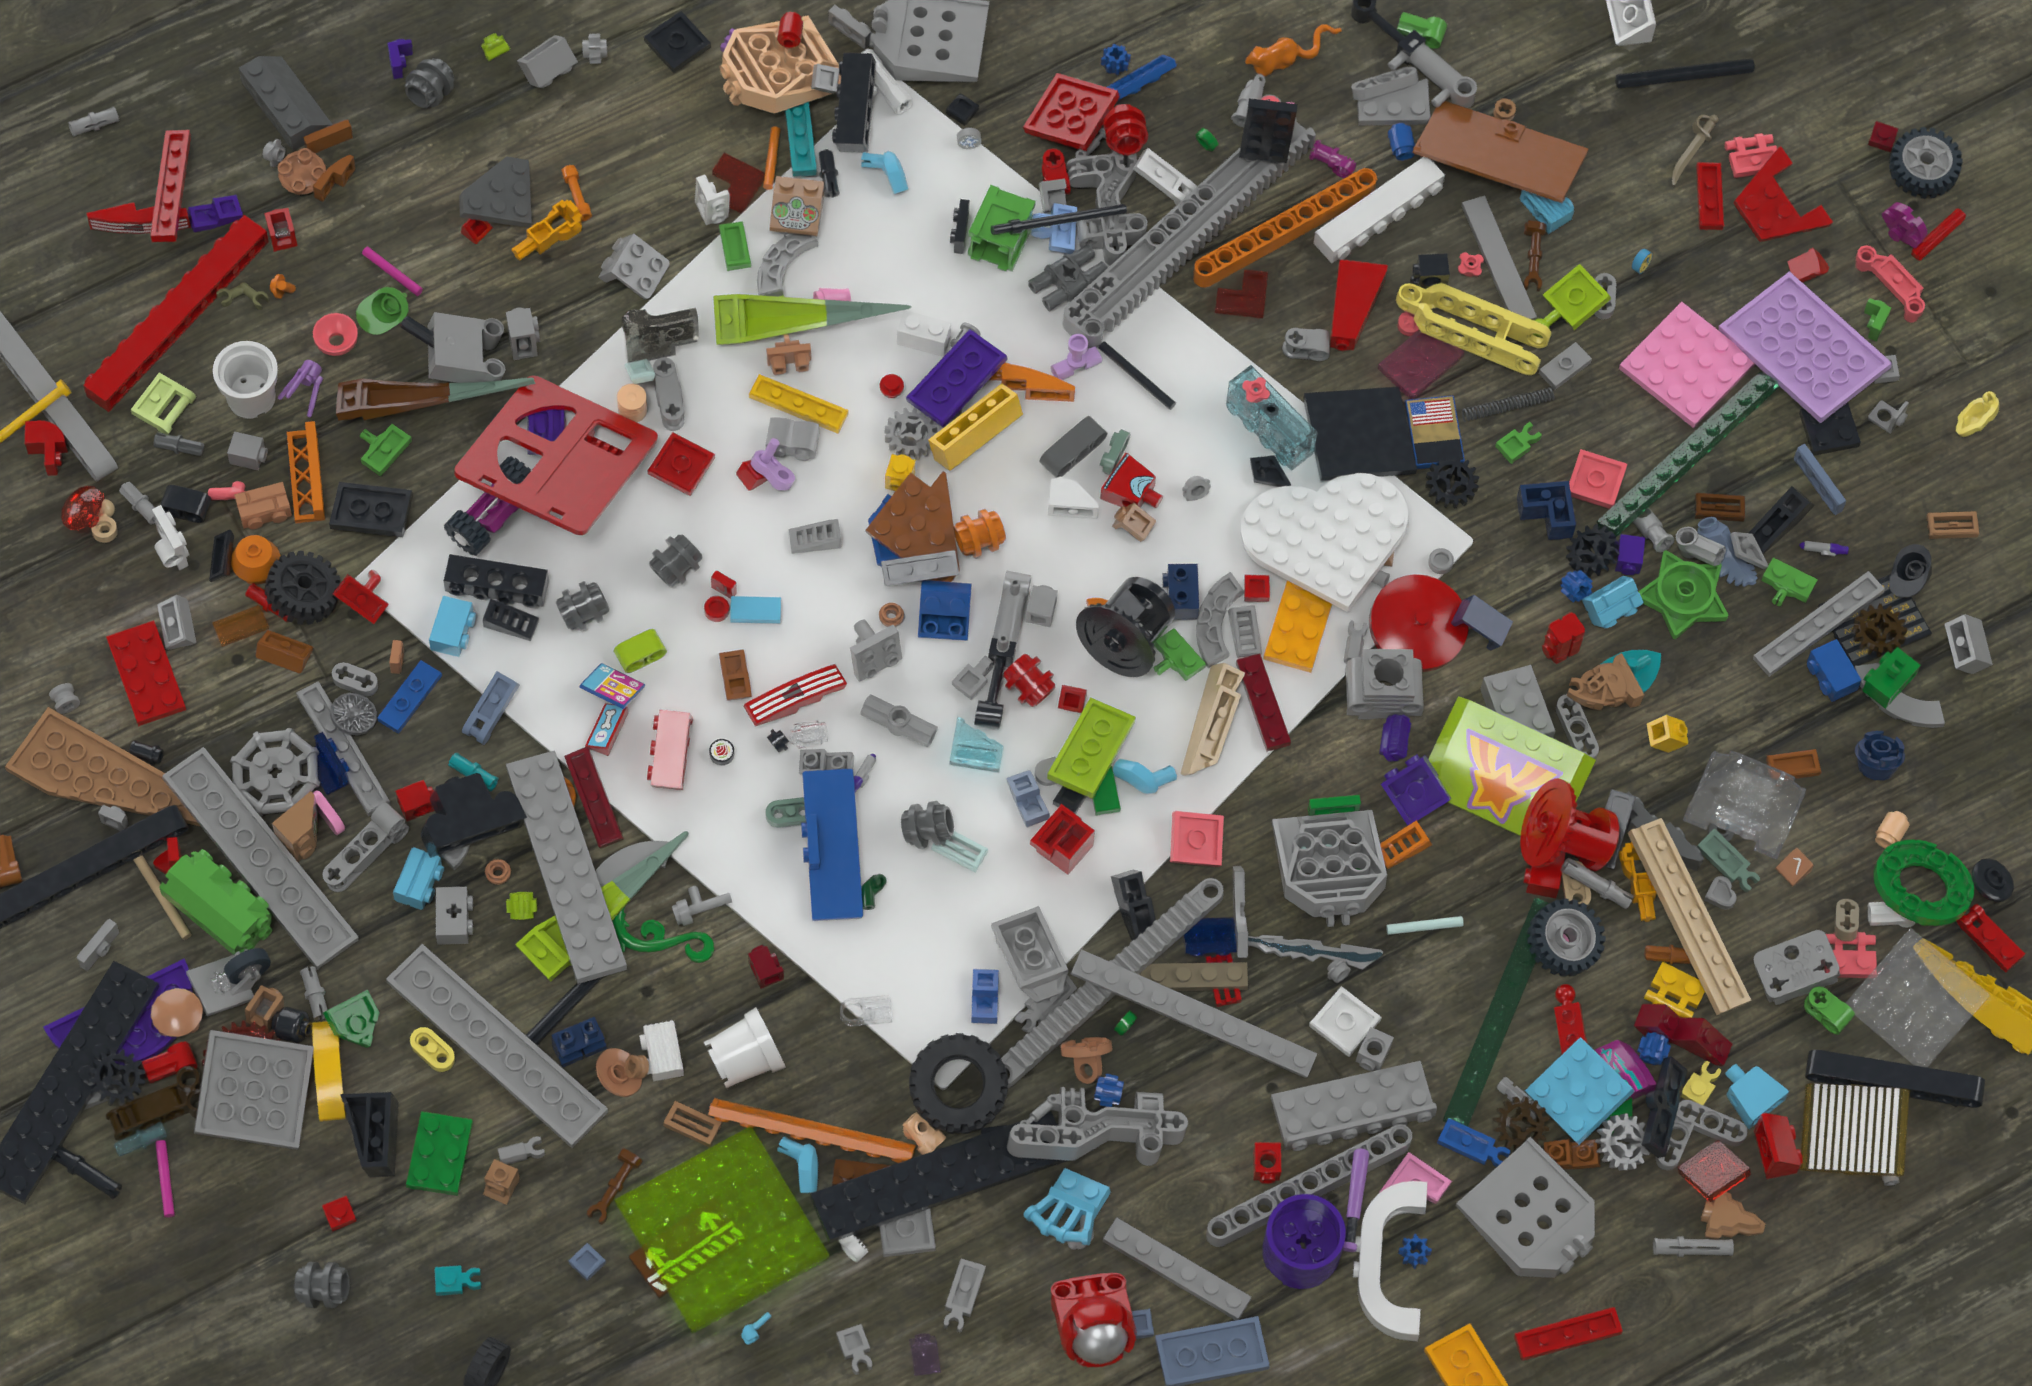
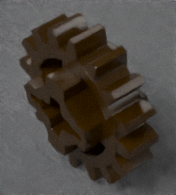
M1879 603L1877 609L1869 605L1867 611L1861 609L1859 616H1856L1854 620L1855 625L1852 628V632L1856 633L1854 642L1861 641L1859 649L1868 648V655L1875 651L1877 657H1881L1882 652L1892 653V649L1895 650L1897 647L1900 649V644H1904L1905 635L1908 631V628L1903 627L1906 620L1898 619L1900 612L1892 613V606L1890 605L1886 610L1883 609L1881 603Z
M1523 1096L1520 1102L1518 1097H1513L1512 1104L1508 1100L1503 1102L1505 1109H1496L1500 1117L1493 1118V1121L1498 1123V1127L1493 1128V1132H1500L1501 1135L1497 1140H1505L1504 1147L1509 1149L1514 1145L1513 1149L1516 1151L1526 1142L1524 1140L1532 1131L1535 1134L1531 1138L1537 1144L1538 1139L1546 1140L1542 1133L1543 1131H1549L1550 1128L1544 1126V1122L1550 1119L1549 1117L1542 1116L1546 1109L1544 1107L1537 1108V1100L1529 1103V1097ZM1518 1107V1109H1516V1114H1514L1511 1117H1507L1513 1109ZM1531 1111L1535 1115L1537 1122H1534L1530 1116ZM1522 1121L1527 1125H1531V1127L1520 1128L1517 1124H1512V1122ZM1506 1127L1512 1132V1138L1508 1135Z

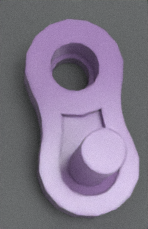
M772 438L765 450H758L754 453L751 459V466L755 471L766 477L775 489L789 490L795 481V476L791 470L780 464L774 457V453L780 443L777 439Z

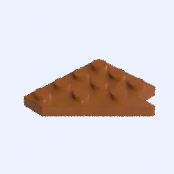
M942 471L931 487L910 472L865 532L899 558L956 550L958 562L946 472ZM956 576L930 579V581L952 582Z

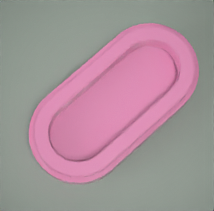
M320 791L313 792L318 812L336 835L345 831L342 820Z

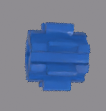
M1113 44L1111 48H1104V57L1101 58V65H1104L1106 68V73L1119 75L1121 71L1128 70V62H1130L1131 55L1127 54L1125 46Z
M1581 570L1578 572L1569 571L1565 577H1562L1561 592L1572 602H1580V600H1583V598L1592 593L1591 588L1593 587L1591 583L1593 581Z
M1648 1032L1646 1037L1641 1038L1637 1052L1640 1053V1058L1643 1062L1661 1065L1663 1059L1668 1057L1671 1045H1668L1669 1039L1664 1035Z
M1106 1074L1105 1078L1099 1076L1094 1100L1100 1101L1101 1106L1112 1107V1104L1119 1105L1124 1082L1119 1081L1116 1075Z
M1414 1234L1413 1239L1404 1238L1402 1241L1404 1247L1399 1248L1398 1254L1404 1257L1402 1264L1409 1263L1413 1269H1416L1419 1263L1420 1265H1426L1428 1261L1426 1256L1431 1255L1432 1249L1426 1246L1428 1239L1421 1240L1417 1234ZM1416 1249L1420 1251L1419 1253L1415 1252L1413 1254L1410 1252L1411 1250L1415 1251Z

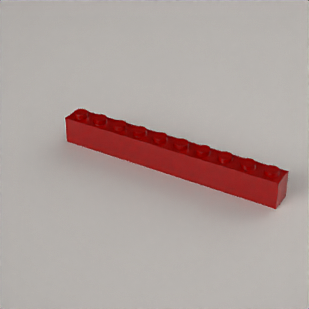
M243 215L239 221H234L226 235L216 240L209 253L200 257L192 271H187L184 274L181 282L175 288H171L168 291L165 299L151 309L149 316L135 326L133 333L119 343L117 350L102 361L101 367L86 378L83 385L86 396L104 410L110 412L217 298L216 293L220 289H225L269 243L267 230L246 215Z

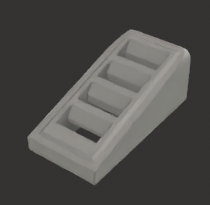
M838 519L789 529L792 553L841 548ZM827 532H832V537L828 538ZM817 533H822V540H818ZM807 534H812L813 542L808 543ZM797 535H802L803 544L798 545Z
M1255 605L1230 608L1228 614L1237 658L1259 653L1261 655L1262 650ZM1248 616L1249 620L1237 621V617ZM1250 625L1251 629L1239 631L1238 626ZM1252 634L1253 639L1240 640V636ZM1254 644L1255 648L1242 650L1241 645Z

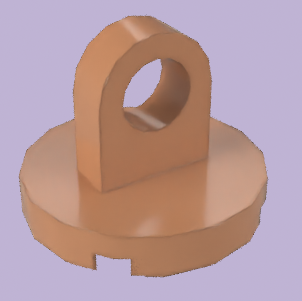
M1104 1037L1084 1038L1082 1043L1069 1040L1060 1045L1061 1055L1074 1058L1077 1078L1082 1083L1089 1084L1097 1081L1099 1076L1101 1077V1055L1112 1051V1041ZM1085 1064H1089L1092 1067V1076H1088L1085 1073Z

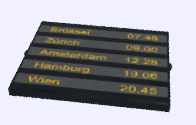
M1890 575L1878 579L1877 581L1885 588L1884 593L1862 609L1867 611L1869 605L1877 609L1879 603H1881L1885 610L1890 605L1892 606V613L1900 612L1898 619H1905L1906 622L1903 627L1908 628L1905 635L1906 639L1903 645L1900 644V648L1931 636L1932 632L1912 597L1901 598L1895 596L1889 588ZM1860 611L1832 630L1834 638L1838 640L1854 668L1879 658L1875 651L1868 655V648L1859 649L1861 641L1854 642L1856 633L1852 632V628L1855 625L1854 620L1856 616H1859Z

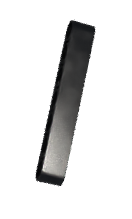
M1811 1050L1808 1052L1805 1078L1813 1082L1837 1086L1844 1085L1843 1087L1851 1086V1088L1859 1086L1861 1090L1865 1086L1867 1091H1871V1087H1875V1092H1879V1087H1883V1093L1885 1094L1887 1088H1891V1095H1894L1895 1088H1899V1096L1971 1108H1978L1983 1105L1985 1079L1980 1076L1824 1050Z

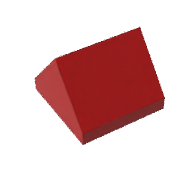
M468 219L462 225L461 234L474 244H477L492 229V226L487 221Z
M1062 684L1058 708L1082 713L1087 690Z

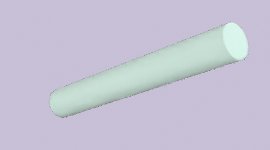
M1463 917L1386 925L1387 935L1463 926Z

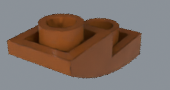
M1569 1139L1544 1142V1151L1562 1169L1601 1167L1600 1153H1597L1599 1144L1595 1142L1596 1139L1583 1141L1580 1145L1576 1142H1571Z

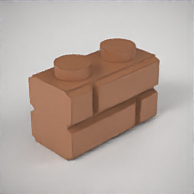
M283 482L234 494L243 529H258L264 523L271 521L281 523L287 520V517L292 516Z

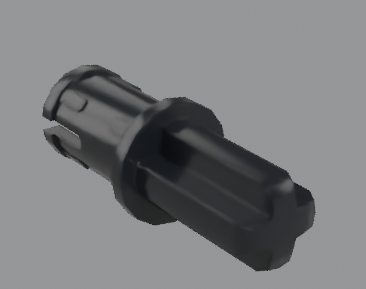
M824 149L819 152L821 167L819 177L824 181V196L829 198V193H831V197H836L840 194L836 177L838 170L835 169L833 152L829 149Z

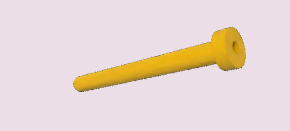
M59 380L54 390L0 431V443L24 426L25 421L33 419L62 395L66 397L72 392L64 381Z

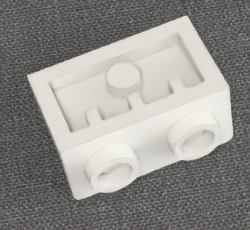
M706 175L696 177L695 203L705 224L723 222L729 217L730 194L728 190L717 193L714 184L708 182Z

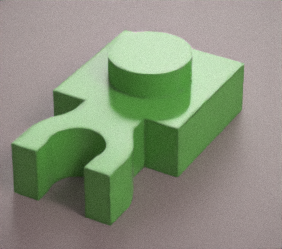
M1531 422L1524 426L1522 432L1518 433L1514 429L1496 442L1495 447L1511 464L1530 451L1531 446L1529 444L1536 443L1541 439L1542 434L1540 432H1537L1535 435L1528 434L1533 427Z

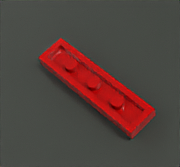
M1612 1307L1515 1333L1514 1339L1521 1360L1524 1361L1621 1335L1623 1330L1616 1309Z

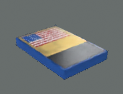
M1454 395L1405 400L1409 433L1417 469L1430 468L1432 463L1437 465L1438 458H1442L1445 462L1448 455L1452 457V460H1456L1457 456H1461L1460 462L1464 463L1465 458Z

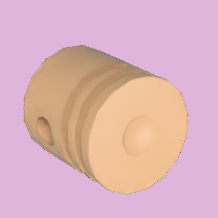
M637 384L622 386L617 394L618 414L635 422L643 420L647 414L646 392Z

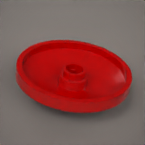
M1418 574L1399 577L1388 583L1379 592L1372 604L1369 614V628L1373 642L1377 649H1413V658L1419 659L1422 662V672L1439 669L1451 662L1465 644L1469 626L1464 623L1458 626L1451 624L1462 600L1450 586L1434 577Z

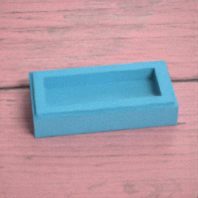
M731 596L730 623L780 624L781 597Z

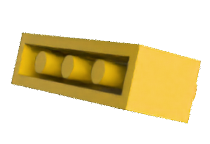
M1001 383L928 439L934 460L951 471L1023 415L1018 394Z

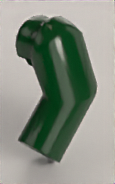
M883 874L871 876L862 885V905L864 910L875 908L874 896L887 883V879Z

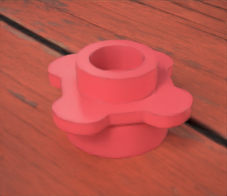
M1467 252L1460 255L1461 265L1458 267V271L1468 277L1481 275L1482 269L1480 266L1483 263V257L1480 254L1474 256L1469 255Z
M1258 377L1254 381L1246 380L1243 382L1242 388L1246 390V400L1248 402L1258 403L1263 399L1269 398L1270 392L1266 389V380L1264 378Z

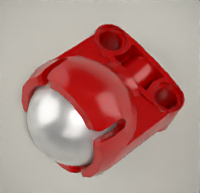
M1103 1273L1061 1280L1052 1285L1051 1308L1055 1314L1061 1344L1068 1358L1072 1361L1076 1360L1078 1364L1085 1367H1103L1121 1360L1124 1356L1123 1350L1129 1353L1134 1348L1137 1330L1126 1290V1279L1122 1274Z

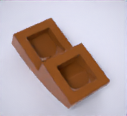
M348 155L335 162L317 179L313 185L314 197L323 202L335 183L342 187L345 186L356 169L353 156Z
M744 649L719 653L727 701L752 697Z

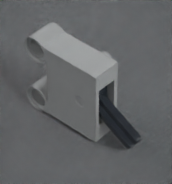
M434 312L428 328L409 316H406L400 324L402 329L428 345L430 379L457 383L500 381L505 373V365L495 358H490L483 362L482 348L492 350L497 346L504 332V326L499 320L494 318L483 320Z

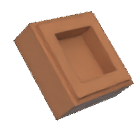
M393 640L389 662L391 673L400 674L403 665L404 646L402 641Z

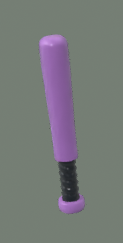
M1362 1148L1356 1149L1353 1154L1346 1215L1348 1221L1343 1250L1347 1252H1356L1357 1250L1355 1236L1357 1223L1360 1220L1369 1162V1151Z

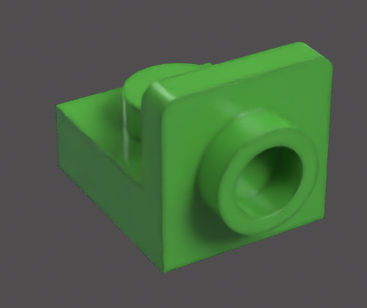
M1869 298L1864 313L1871 316L1867 328L1870 329L1868 338L1877 342L1892 307L1887 306L1880 300H1873Z

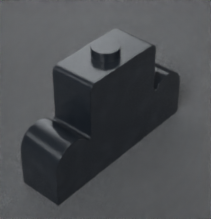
M479 773L463 778L456 776L448 779L444 784L436 786L430 796V802L436 814L429 816L420 835L430 858L521 828L527 816L519 799L512 792L501 791L493 800Z

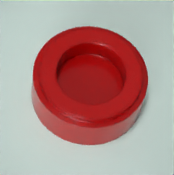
M721 596L710 597L704 604L705 616L713 622L725 620L729 615L728 601Z

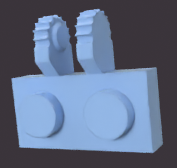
M1054 203L1051 207V215L1036 213L1032 216V219L1077 212V207ZM1076 222L1052 225L1050 228H1034L1031 230V235L1041 239L1049 238V250L1072 254L1075 250Z

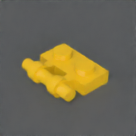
M1662 962L1651 983V987L1659 990V992L1655 993L1648 989L1644 999L1652 1002V1004H1666L1679 1017L1692 1018L1694 1012L1687 1009L1686 1006L1689 1005L1697 1009L1705 990L1699 979ZM1667 994L1679 1000L1680 1002L1677 1004L1665 998V996Z

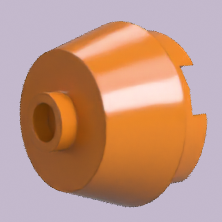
M247 536L234 549L231 566L234 573L247 583L263 584L266 583L271 566L276 560H279L280 552L274 543L262 536Z

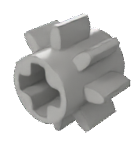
M589 34V40H583V58H590V64L601 63V57H607V39H600V34Z

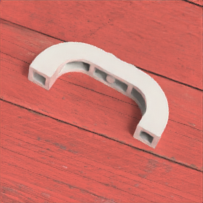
M1420 1181L1397 1183L1380 1192L1369 1204L1363 1218L1361 1236H1356L1355 1244H1357L1356 1252H1360L1359 1262L1354 1261L1353 1277H1358V1297L1364 1314L1381 1332L1393 1338L1409 1341H1418L1420 1309L1398 1307L1384 1297L1380 1288L1382 1233L1386 1223L1396 1215L1402 1213L1425 1214L1427 1182Z

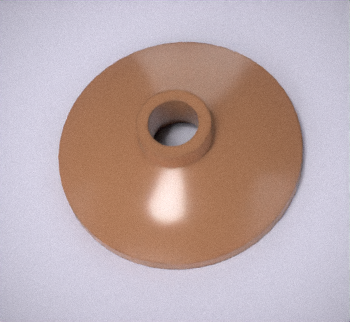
M617 1048L605 1050L600 1054L596 1062V1072L600 1082L609 1092L617 1096L628 1097L639 1090L642 1078H629L627 1076L625 1063L630 1054Z

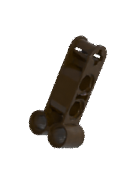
M190 1066L183 1067L177 1073V1083L110 1110L105 1117L107 1120H110L114 1129V1139L120 1141L130 1138L187 1113H190L196 1119L198 1108H194L193 1104L199 1101L202 1083L197 1069ZM186 1079H196L192 1085H184ZM119 1118L121 1119L124 1128H121V1125L118 1121Z

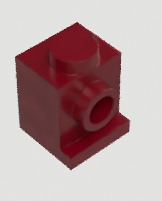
M757 946L751 950V953H748V963L760 989L784 980V970L780 966L776 954H770L767 946Z

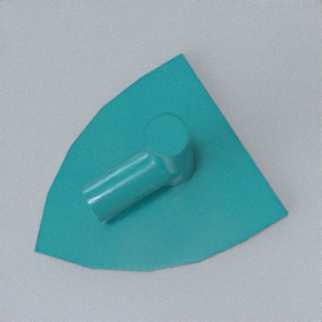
M1649 650L1621 652L1643 693H1645L1657 677L1661 663V653ZM1617 655L1610 657L1601 664L1613 663V660Z

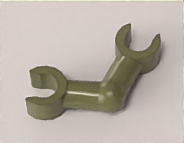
M245 282L230 290L220 289L216 293L217 298L224 295L228 296L226 300L221 302L222 307L231 305L233 299L242 294L253 300L255 308L262 310L261 304L257 302L258 299L263 298L269 302L268 295L265 292H257Z

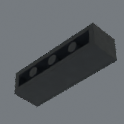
M843 53V61L839 62L841 84L837 85L836 93L837 98H839V106H836L834 110L837 127L833 129L832 141L840 152H868L876 61L872 53Z

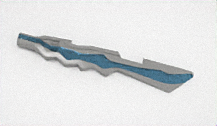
M1270 935L1248 936V946L1259 948L1265 954L1275 953L1281 958L1290 956L1292 959L1303 957L1311 962L1319 957L1333 961L1336 959L1339 961L1346 960L1348 962L1347 965L1361 970L1383 955V951L1379 949L1341 944L1340 949L1323 946L1321 941L1286 940L1283 939V936Z

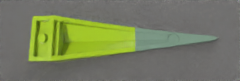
M747 294L713 296L717 345L747 343L911 308L910 305Z
M684 831L634 867L601 887L611 920L617 916L688 837V831ZM555 916L534 927L515 944L550 982L569 965L571 966Z

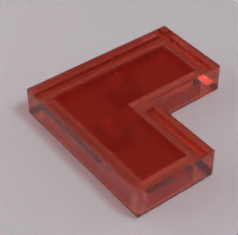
M723 153L712 170V175L731 184L728 188L730 194L729 208L742 214L763 183L765 172Z
M1244 269L1242 291L1218 288L1215 313L1263 319L1268 272Z

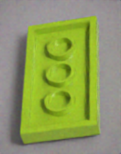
M1090 697L1047 773V779L1093 799L1131 731L1136 717Z

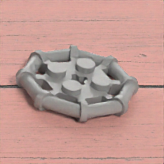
M292 728L282 731L258 733L257 731L253 733L254 736L230 760V763H232L234 785L260 816L286 812L306 794L320 785L317 763L319 751L316 747H312L298 736ZM282 741L281 747L267 748L265 745L266 742ZM292 744L303 752L298 757L289 750ZM259 747L261 752L254 755L252 762L247 761L246 759ZM307 763L308 776H302L301 764ZM277 767L279 770H282V773H278L277 778H273L272 774H270L273 768ZM243 769H246L250 772V781L243 784ZM299 784L304 785L293 798L290 796L295 786L298 787ZM255 789L263 796L258 801L249 792ZM285 798V802L269 803L270 799Z

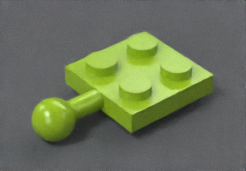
M1579 264L1543 294L1544 299L1554 310L1544 319L1538 318L1534 321L1549 328L1551 324L1562 317L1575 330L1608 303L1611 297ZM1533 333L1537 337H1542L1539 334Z

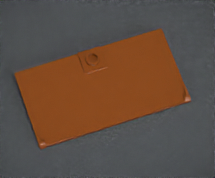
M1444 101L1434 110L1422 135L1413 148V154L1563 203L1589 149L1528 129L1526 126L1513 121L1501 120Z

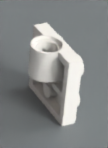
M161 505L152 509L157 531L162 538L155 544L154 548L162 563L167 568L177 565L179 570L187 567L186 557L189 556L185 546L187 543L181 531L177 532L174 526L176 523L171 513H165Z

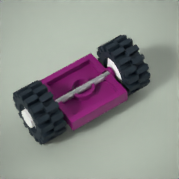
M508 456L499 465L506 478L514 484L522 483L531 472V469L526 467L525 463L519 462L513 456ZM484 492L466 512L457 510L444 524V530L447 531L448 536L452 537L451 540L457 543L458 547H462L470 555L477 556L491 540L486 530L495 533L496 530L504 525L508 517L519 508Z

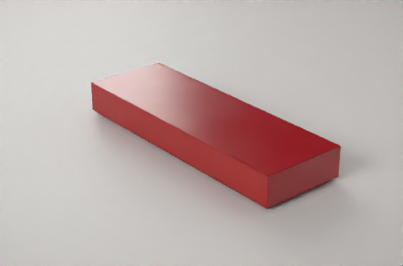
M1697 162L1699 229L1723 230L1724 213L1721 163Z

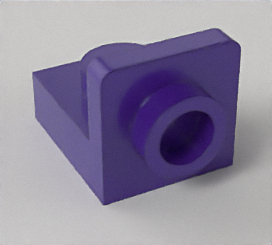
M397 39L393 42H388L393 79L403 78L402 68H406L405 56L413 55L411 39Z

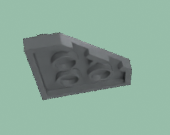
M506 156L467 187L459 196L460 217L529 228L532 224L529 160Z

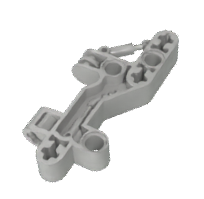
M1104 128L1100 129V134L1094 138L1087 151L1078 150L1076 157L1069 160L1066 164L1067 170H1069V182L1072 187L1097 188L1096 208L1120 205V201L1136 178V171L1133 169L1137 163L1136 153L1122 155L1110 149L1111 154L1089 156L1100 144L1099 141L1102 138H1106ZM1131 213L1077 221L1076 229L1079 246L1082 248L1089 244L1092 249H1103L1104 260L1111 266L1126 252L1127 245H1134L1146 234L1147 219L1140 213Z
M1060 1087L1059 1094L1049 1095L1044 1103L1030 1113V1118L1022 1120L1020 1124L1013 1126L1007 1149L1010 1154L1016 1157L1071 1161L1080 1158L1107 1141L1136 1142L1137 1160L1141 1164L1149 1166L1158 1161L1163 1144L1176 1145L1183 1141L1188 1126V1119L1180 1112L1164 1111L1162 1093L1136 1092L1134 1109L1105 1107L1098 1112L1092 1113L1085 1107L1084 1088H1080L1079 1092H1075V1088L1065 1091V1087ZM1050 1110L1058 1111V1126L1031 1124L1033 1121L1037 1122Z

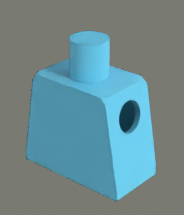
M1735 1064L1725 1073L1734 1083L1726 1094L1727 1098L1748 1129L1757 1124L1761 1114L1770 1113L1784 1102L1789 1093L1784 1086L1757 1066L1745 1074Z

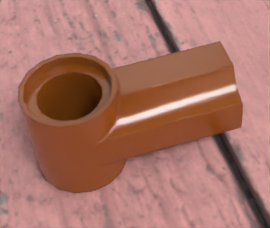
M0 835L1 888L22 883L12 838L5 835Z

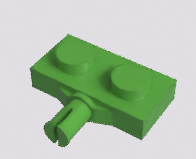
M393 424L377 437L367 429H364L360 434V438L368 442L370 447L361 458V463L379 476H382L412 442L411 436Z
M1773 558L1761 581L1771 585L1777 591L1774 599H1772V603L1775 605L1778 601L1777 606H1781L1786 596L1795 597L1806 603L1818 579Z
M1175 628L1161 636L1154 643V646L1164 659L1154 666V671L1158 675L1171 668L1187 681L1206 666L1202 658Z

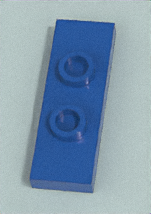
M1161 55L1109 85L1107 88L1117 90L1120 95L1118 100L1128 94L1139 92L1145 84L1158 81L1161 75L1175 68L1177 64L1174 58Z
M420 660L377 717L378 722L399 734L442 677V673Z

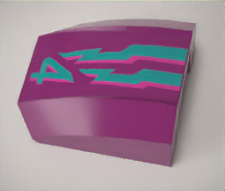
M1617 1039L1594 1050L1634 1089L1635 1092L1626 1100L1636 1099L1642 1095H1647L1649 1091L1655 1090L1657 1086L1655 1080L1641 1058L1629 1044Z

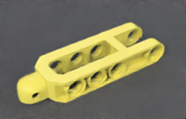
M1410 283L1404 284L1400 287L1396 296V303L1399 308L1415 315L1413 319L1422 333L1525 375L1535 374L1541 359L1535 354L1523 350V347L1505 340L1506 336L1535 348L1546 347L1551 337V331L1547 326L1443 283L1432 285L1427 289ZM1444 297H1449V298H1451L1453 301H1449V300L1445 299ZM1466 306H1471V307H1473L1475 310H1471V309L1467 308ZM1437 307L1493 330L1497 334L1494 338L1477 331L1478 329L1475 327L1472 329L1457 323L1453 318L1448 319L1435 314L1431 309ZM1488 315H1493V316L1497 317L1498 319H1493V318L1489 317ZM1432 323L1438 324V325H1440L1442 328L1436 327V326L1433 325ZM1533 333L1539 334L1543 338L1537 337ZM1478 342H1482V343L1486 344L1487 346H1483V345L1479 344ZM1522 360L1528 361V362H1530V363H1532V364H1527V363L1523 362Z

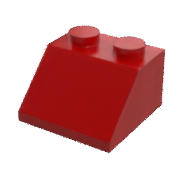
M1769 1113L1761 1114L1754 1129V1135L1766 1179L1797 1174L1803 1159L1800 1149H1796L1794 1140H1796L1794 1126L1789 1125L1788 1117Z

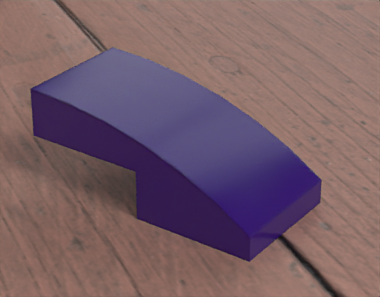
M237 195L213 198L212 204L188 207L187 211L193 232L217 228L243 217Z

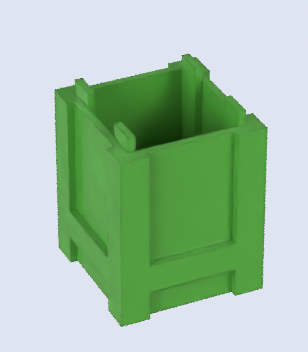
M990 185L969 230L968 236L971 237L968 255L971 256L970 258L976 261L983 259L998 265V269L1013 272L1032 229L1022 230L1021 233L1013 235L1009 233L992 235L990 228L992 225L1004 224L1013 219H1020V221L1032 219L1036 201L1001 190L999 187Z

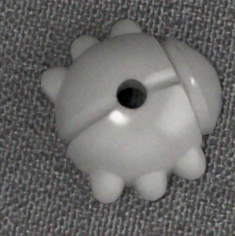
M1201 476L1189 478L1182 488L1183 497H1186L1187 501L1203 498L1209 493L1208 490L1211 488L1210 480L1204 479Z

